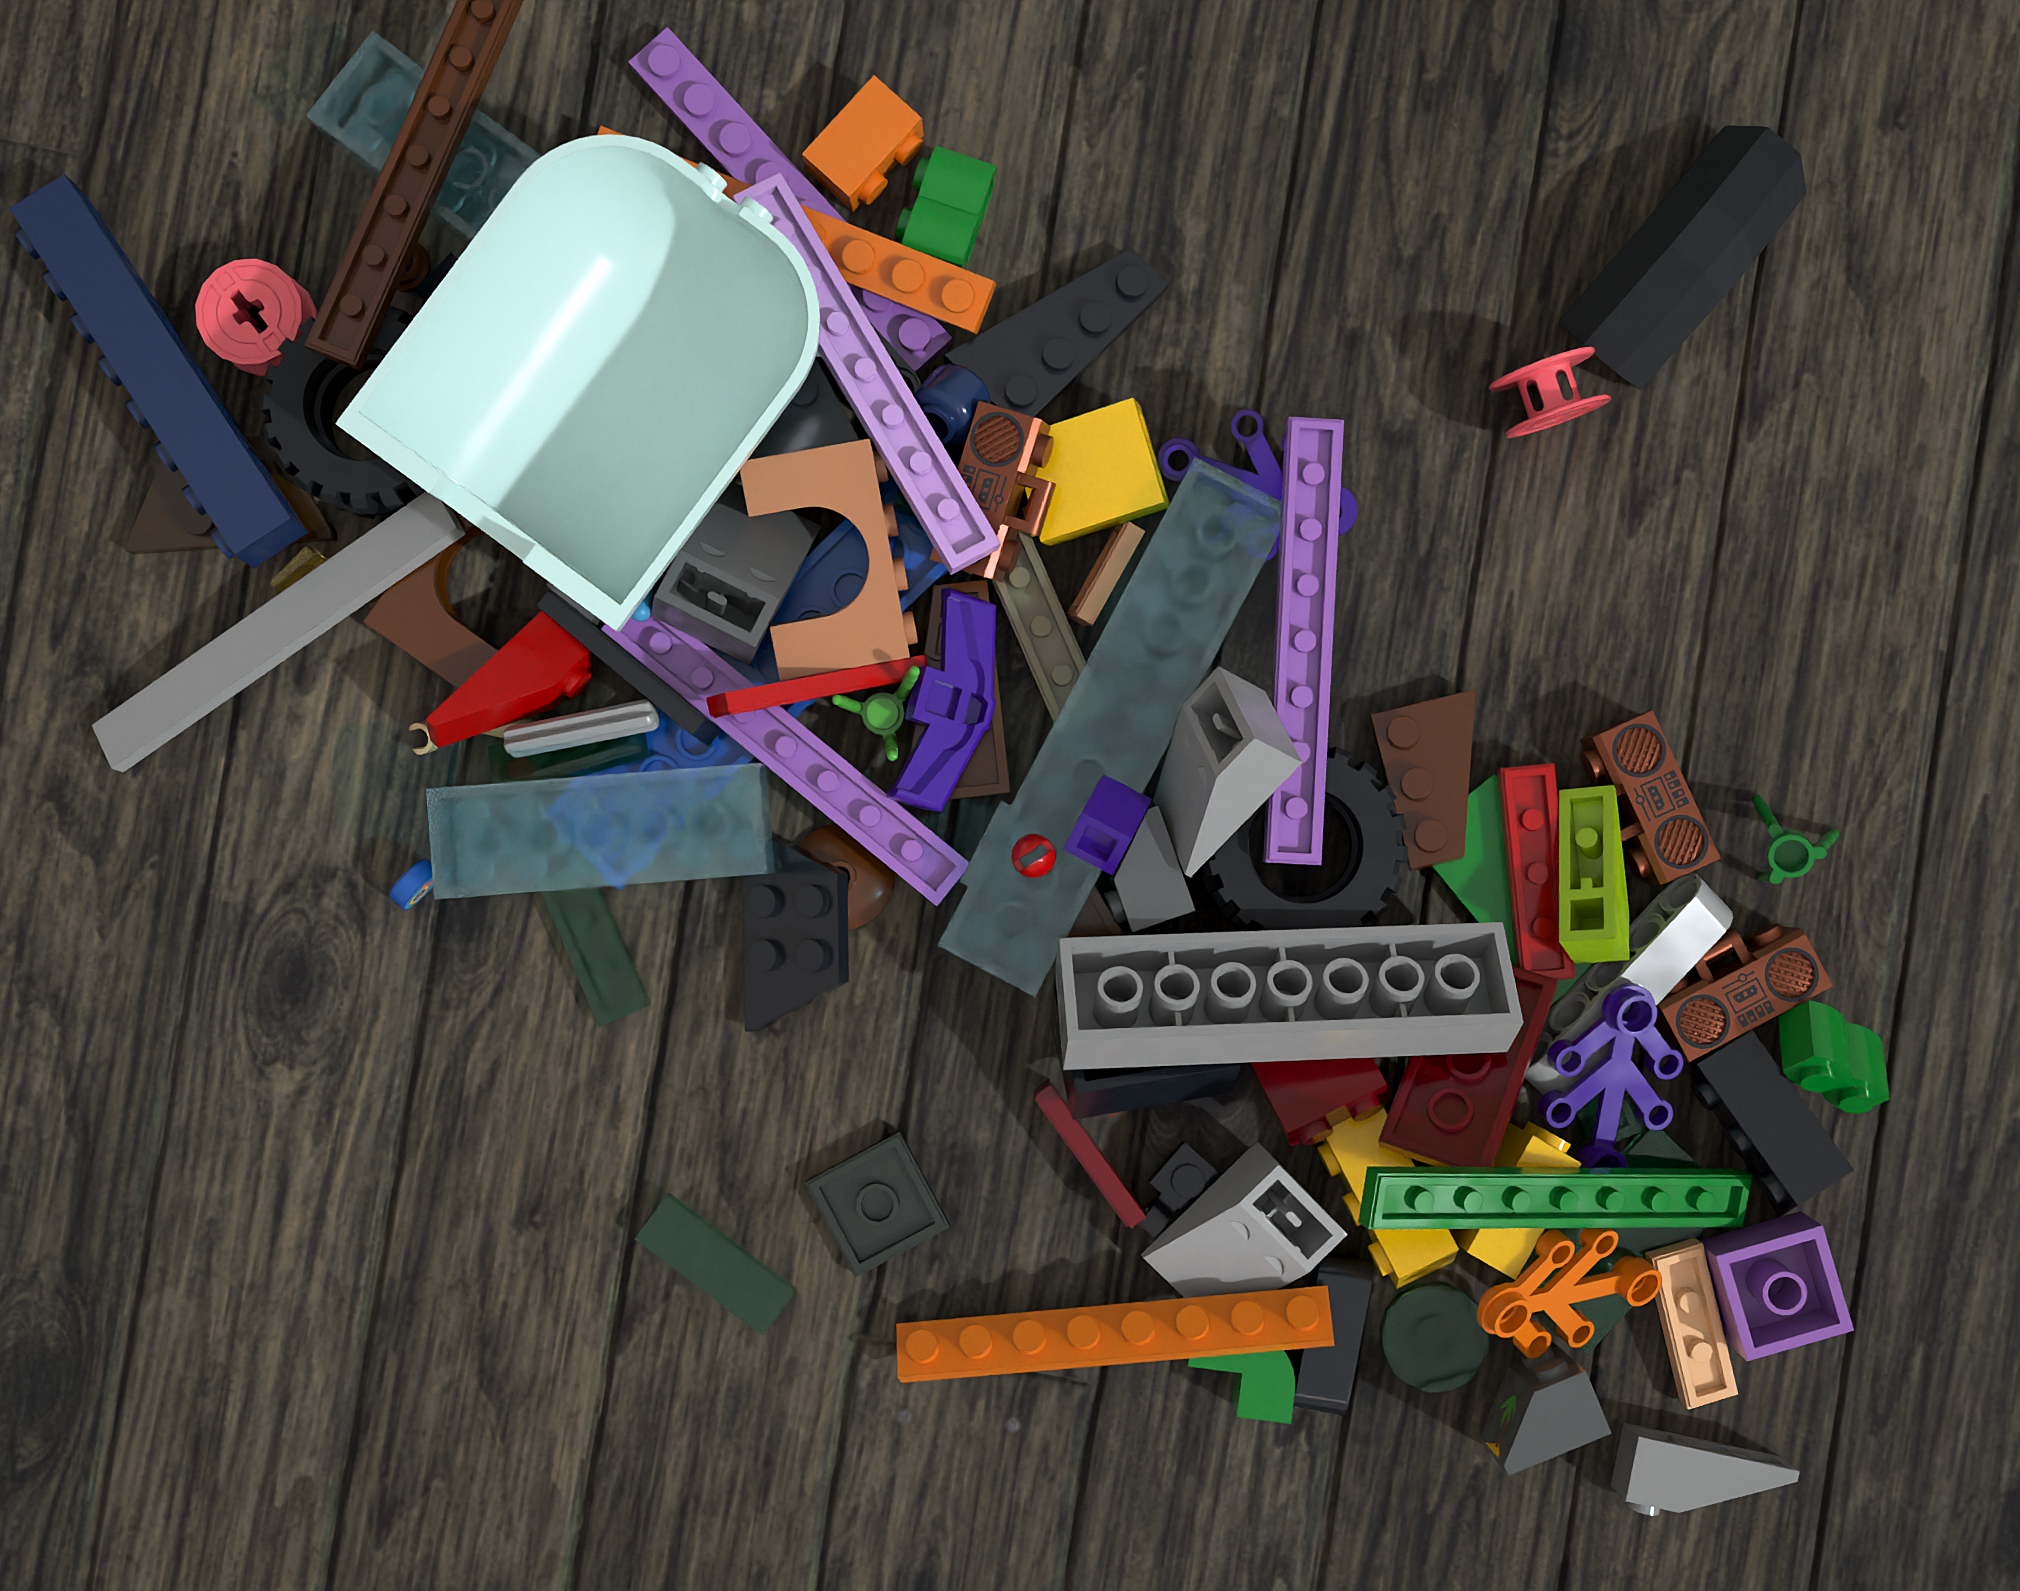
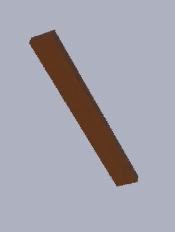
M524 0L456 1L304 344L310 351L354 369L362 370Z

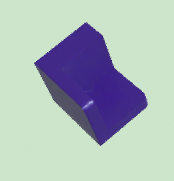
M1102 775L1063 850L1113 875L1152 799L1107 775Z

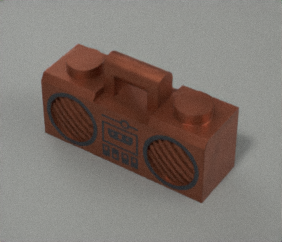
M978 401L957 470L1001 544L999 550L962 570L1002 583L1005 572L1012 573L1018 561L1021 543L1015 541L1018 531L1038 537L1041 535L1056 484L1037 478L1035 475L1038 467H1046L1052 452L1054 439L1048 435L1051 427L1043 420L982 401ZM1028 487L1032 489L1023 519L1016 518L1024 488ZM933 546L930 560L944 564Z
M1653 710L1635 714L1580 739L1584 748V752L1580 753V759L1589 778L1593 782L1599 781L1601 786L1614 785L1616 788L1618 809L1626 826L1620 827L1621 841L1626 840L1630 848L1625 851V857L1631 871L1639 880L1643 878L1646 885H1663L1721 859Z
M1773 923L1752 933L1749 936L1752 943L1745 946L1740 935L1733 927L1727 929L1722 937L1691 968L1694 976H1684L1656 1005L1657 1018L1655 1024L1665 1042L1680 1052L1684 1061L1690 1062L1832 987L1833 985L1801 928L1781 927L1779 923ZM1731 953L1733 961L1710 972L1707 967L1708 964Z

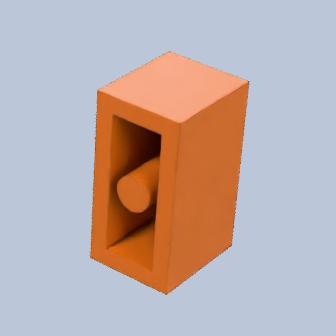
M873 75L802 153L806 170L846 207L854 212L863 202L869 205L880 196L888 183L885 177L898 163L905 166L918 154L924 143L921 139L924 136L922 117Z

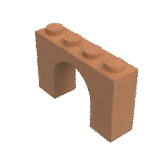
M870 439L747 460L741 467L740 474L749 517L804 507L828 508L842 514L858 528L868 550L869 567L866 580L860 592L850 603L832 613L770 625L780 681L910 658L908 645L918 643L913 612L902 613L898 591L908 590L903 557L892 559L888 537L898 536L893 503L882 505L878 483L889 481L887 468L877 449L872 450Z

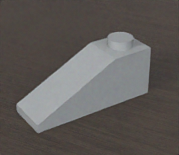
M1623 1423L1611 1486L1626 1501L1628 1508L1639 1513L1657 1516L1660 1509L1681 1513L1798 1482L1800 1471L1778 1455Z

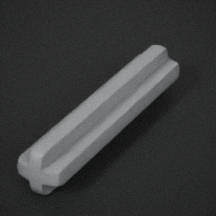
M643 699L510 726L503 732L504 748L507 753L515 758L654 731L659 727V712L657 706L649 699Z

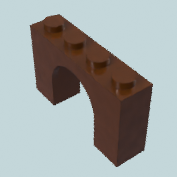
M453 509L466 534L370 600L368 610L371 612L363 622L453 686L459 688L501 648L464 623L451 604L448 594V575L451 564L464 545L477 536L485 534L484 531Z

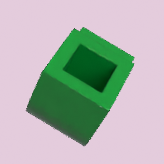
M1285 1350L1186 1359L1189 1367L1235 1372L1231 1404L1236 1417L1291 1424L1295 1395V1375Z

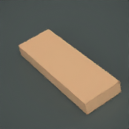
M1694 1237L1645 1252L1646 1261L1662 1275V1284L1655 1295V1300L1680 1403L1689 1410L1737 1395L1738 1391L1703 1243Z

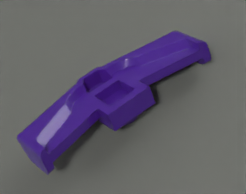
M951 588L941 589V599L943 600L941 668L938 670L929 666L918 667L920 674L912 688L904 717L906 720L925 725V728L895 784L886 795L888 799L936 812H942L983 733L989 730L996 704L993 698L996 604Z

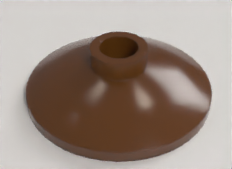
M838 824L819 828L800 843L799 847L810 852L817 861L828 862L835 867L842 866L849 871L848 929L857 928L869 923L884 910L893 893L895 872Z

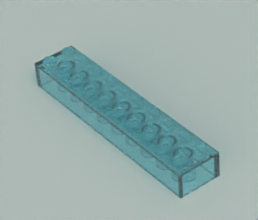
M1196 457L1194 458L938 943L939 947L1034 997L1037 995L1057 957L1059 938H1067L1102 871L1063 850L1102 775H1107L1141 794L1145 790L1173 736L1182 705L1198 689L1280 533L1281 501ZM1027 834L1042 835L1055 848L1056 859L1054 866L1046 875L1039 878H1028L1021 875L1012 864V848L1018 839ZM1040 844L1031 853L1021 857L1019 860L1024 868H1026L1048 852Z

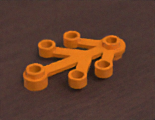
M1584 1228L1579 1237L1580 1245L1583 1248L1572 1258L1575 1251L1574 1243L1560 1230L1552 1229L1544 1233L1537 1241L1535 1252L1539 1257L1514 1282L1495 1285L1482 1295L1477 1310V1321L1488 1333L1497 1334L1502 1338L1513 1336L1514 1345L1527 1358L1534 1359L1541 1356L1549 1348L1552 1338L1551 1334L1539 1322L1530 1320L1533 1312L1544 1310L1557 1324V1334L1570 1347L1578 1348L1591 1339L1595 1327L1581 1311L1573 1310L1568 1304L1618 1293L1630 1305L1642 1306L1652 1300L1658 1293L1662 1284V1275L1644 1258H1635L1628 1255L1619 1259L1614 1264L1611 1272L1582 1278L1601 1258L1613 1252L1618 1244V1234L1612 1228ZM1564 1266L1544 1287L1537 1288L1555 1268Z

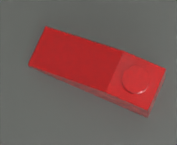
M541 611L425 719L430 741L440 748L555 709L567 696L570 699L577 697L587 687L592 677L591 651L544 611Z

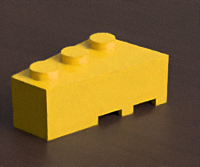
M1384 1107L1378 1113L1365 1120L1354 1122L1351 1117L1333 1126V1133L1323 1140V1145L1317 1147L1318 1153L1330 1176L1333 1177L1340 1174L1348 1194L1342 1196V1199L1356 1226L1361 1225L1358 1219L1367 1166L1415 1167L1411 1158L1379 1147L1378 1139L1388 1116ZM1367 1229L1373 1244L1368 1246L1369 1252L1381 1275L1389 1274L1396 1290L1452 1263L1459 1250L1448 1229Z

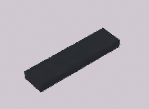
M547 591L537 603V606L692 736L707 746L720 733L718 730L719 726L554 591Z

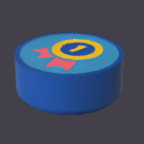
M421 859L405 871L390 889L389 898L403 911H406L418 903L440 879L442 872L430 860Z

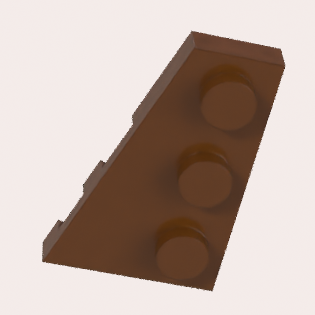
M1476 689L1370 715V723L1386 784H1389L1397 797L1392 802L1397 814H1404L1407 829L1401 830L1403 846H1408L1407 864L1410 872L1464 858Z

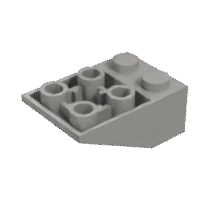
M1219 666L1181 707L1153 799L1154 805H1159L1170 840L1184 874L1192 877L1303 763L1267 693Z
M1256 1141L1141 1255L1184 1298L1278 1290L1309 1273L1348 1234L1282 1165Z

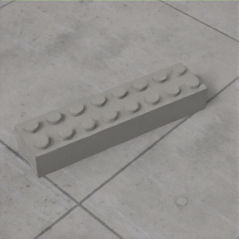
M1503 922L1059 938L1055 976L1063 1070L1507 1052L1523 1025Z

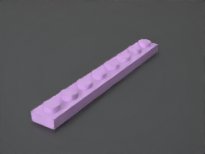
M781 172L733 195L732 200L739 205L746 196L762 205L773 216L770 224L785 235L804 259L814 281L819 301L821 321L818 351L950 575L999 550L1001 542Z

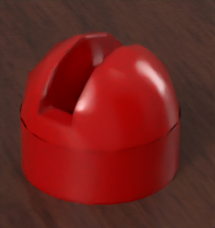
M1039 834L1022 836L1016 841L1011 852L1014 868L1018 873L1028 878H1039L1046 875L1054 866L1056 859L1053 844L1046 837ZM1042 844L1048 853L1024 868L1019 859L1031 853L1037 846Z

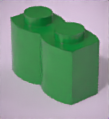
M936 145L930 160L922 157L919 161L912 185L913 189L919 191V195L913 209L903 208L897 224L895 238L902 240L901 244L966 269L979 227L997 178V166Z
M1808 1000L1778 1015L1782 1067L1785 1076L1790 1081L1807 1091L1821 1092L1824 1099L1830 1104L1851 1114L1868 1112L1874 1106L1890 1100L1883 1042L1876 1033L1863 1026L1847 1023L1843 1015L1836 1009L1815 1001Z

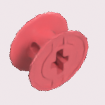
M259 259L234 260L216 269L203 283L195 304L196 325L205 344L222 359L232 362L238 369L257 376H265L269 364L278 367L284 354L277 350L286 337L295 342L303 334L299 329V325L310 317L316 319L318 315V310L308 291L294 279L290 278L278 266ZM252 305L261 310L259 315L268 325L264 332L254 326L258 323L248 311Z
M1593 347L1578 348L1542 359L1517 369L1491 383L1489 389L1495 392L1518 387L1529 417L1528 420L1510 428L1505 433L1506 438L1527 435L1561 424L1593 411L1611 400V396L1606 394L1581 399L1571 367L1588 359L1595 352ZM1564 375L1573 396L1571 400L1567 401L1562 397L1556 379L1557 376ZM1529 386H1535L1538 390L1544 407L1541 411L1533 409L1527 392Z

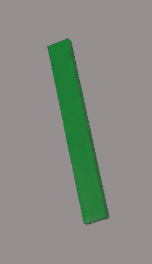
M1367 1166L1358 1222L1367 1229L1743 1227L1752 1175L1741 1169Z

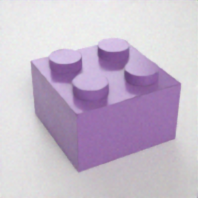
M1801 1211L1700 1240L1704 1246L1727 1343L1746 1361L1854 1331L1823 1225Z

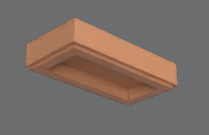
M1131 522L1115 526L1067 612L1069 614L1068 618L1082 626L1094 624L1144 535L1145 530Z

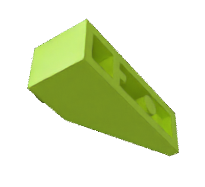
M1614 785L1559 790V943L1574 964L1630 961L1629 905L1617 795Z

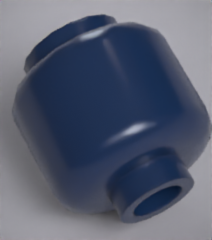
M947 364L936 368L913 394L942 445L956 446L966 442L978 401L991 404L990 394L983 380L964 366Z

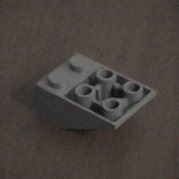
M731 481L674 558L654 596L651 616L750 665L821 526L790 510L749 517L743 486Z

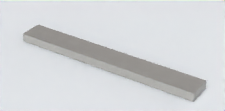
M427 491L94 723L92 725L93 730L111 769L125 772L464 536L466 533L453 509Z

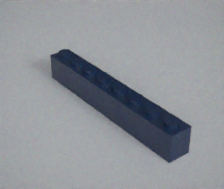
M63 174L10 207V211L21 226L20 229L15 231L16 237L35 260L40 257L49 269L42 274L44 280L62 302L67 299L70 301L76 313L70 316L72 323L89 344L95 341L104 354L97 359L101 368L116 386L119 387L124 384L132 397L125 402L129 411L144 429L152 427L160 440L154 445L157 454L172 472L177 470L181 472L188 485L182 488L185 497L201 516L206 513L209 515L217 527L210 534L225 556L229 559L237 556L255 568L307 534V529L88 196L68 176Z

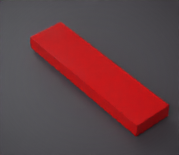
M920 655L724 692L706 697L709 715L719 718L902 682L910 667L927 666L926 656Z
M1554 763L1496 769L1516 967L1557 980L1575 979L1574 962L1559 943V807Z

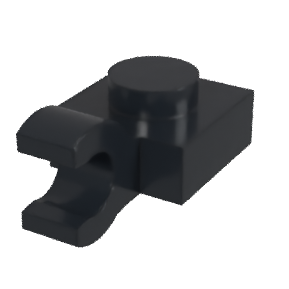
M1182 1140L1148 1179V1182L1159 1192L1143 1208L1146 1218L1138 1224L1155 1238L1169 1222L1177 1208L1184 1213L1222 1175Z

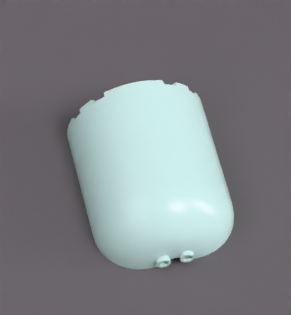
M606 134L579 138L549 151L526 169L335 424L428 493L449 505L522 559L523 563L615 631L620 632L801 388L811 370L817 353L821 320L816 287L804 259L785 235L770 224L773 216L762 205L748 196L743 199L740 205L722 193L727 186V182L702 162H699L696 168H694L676 154L653 142L632 136Z

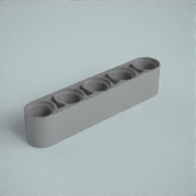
M1688 873L1673 880L1629 925L1630 961L1594 963L1549 1010L1525 1079L1542 1095L1553 1090L1564 1093L1607 1056L1610 1041L1586 1059L1582 1071L1572 1077L1562 1076L1547 1061V1053L1553 1043L1561 1039L1573 1042L1602 1017V1004L1612 989L1624 983L1639 984L1652 994L1657 1005L1730 927L1733 920V912L1697 874ZM1631 1003L1625 1008L1623 1014L1629 1010ZM1572 1051L1562 1057L1561 1065L1570 1060Z

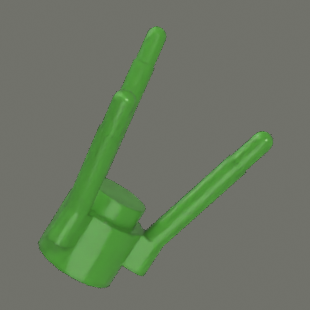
M917 666L910 667L898 690L893 695L884 692L877 693L869 697L865 703L839 694L832 697L833 704L855 714L862 715L866 727L876 735L884 737L886 755L890 761H894L898 757L896 733L904 725L906 714L902 704L908 699L909 693L918 679L920 670Z

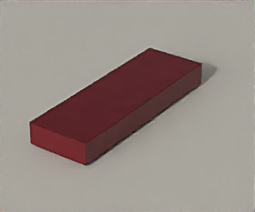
M1047 1080L1034 1090V1100L1126 1227L1130 1226V1228H1133L1144 1220L1146 1214L1143 1207L1080 1120H1072L1069 1105L1051 1080Z

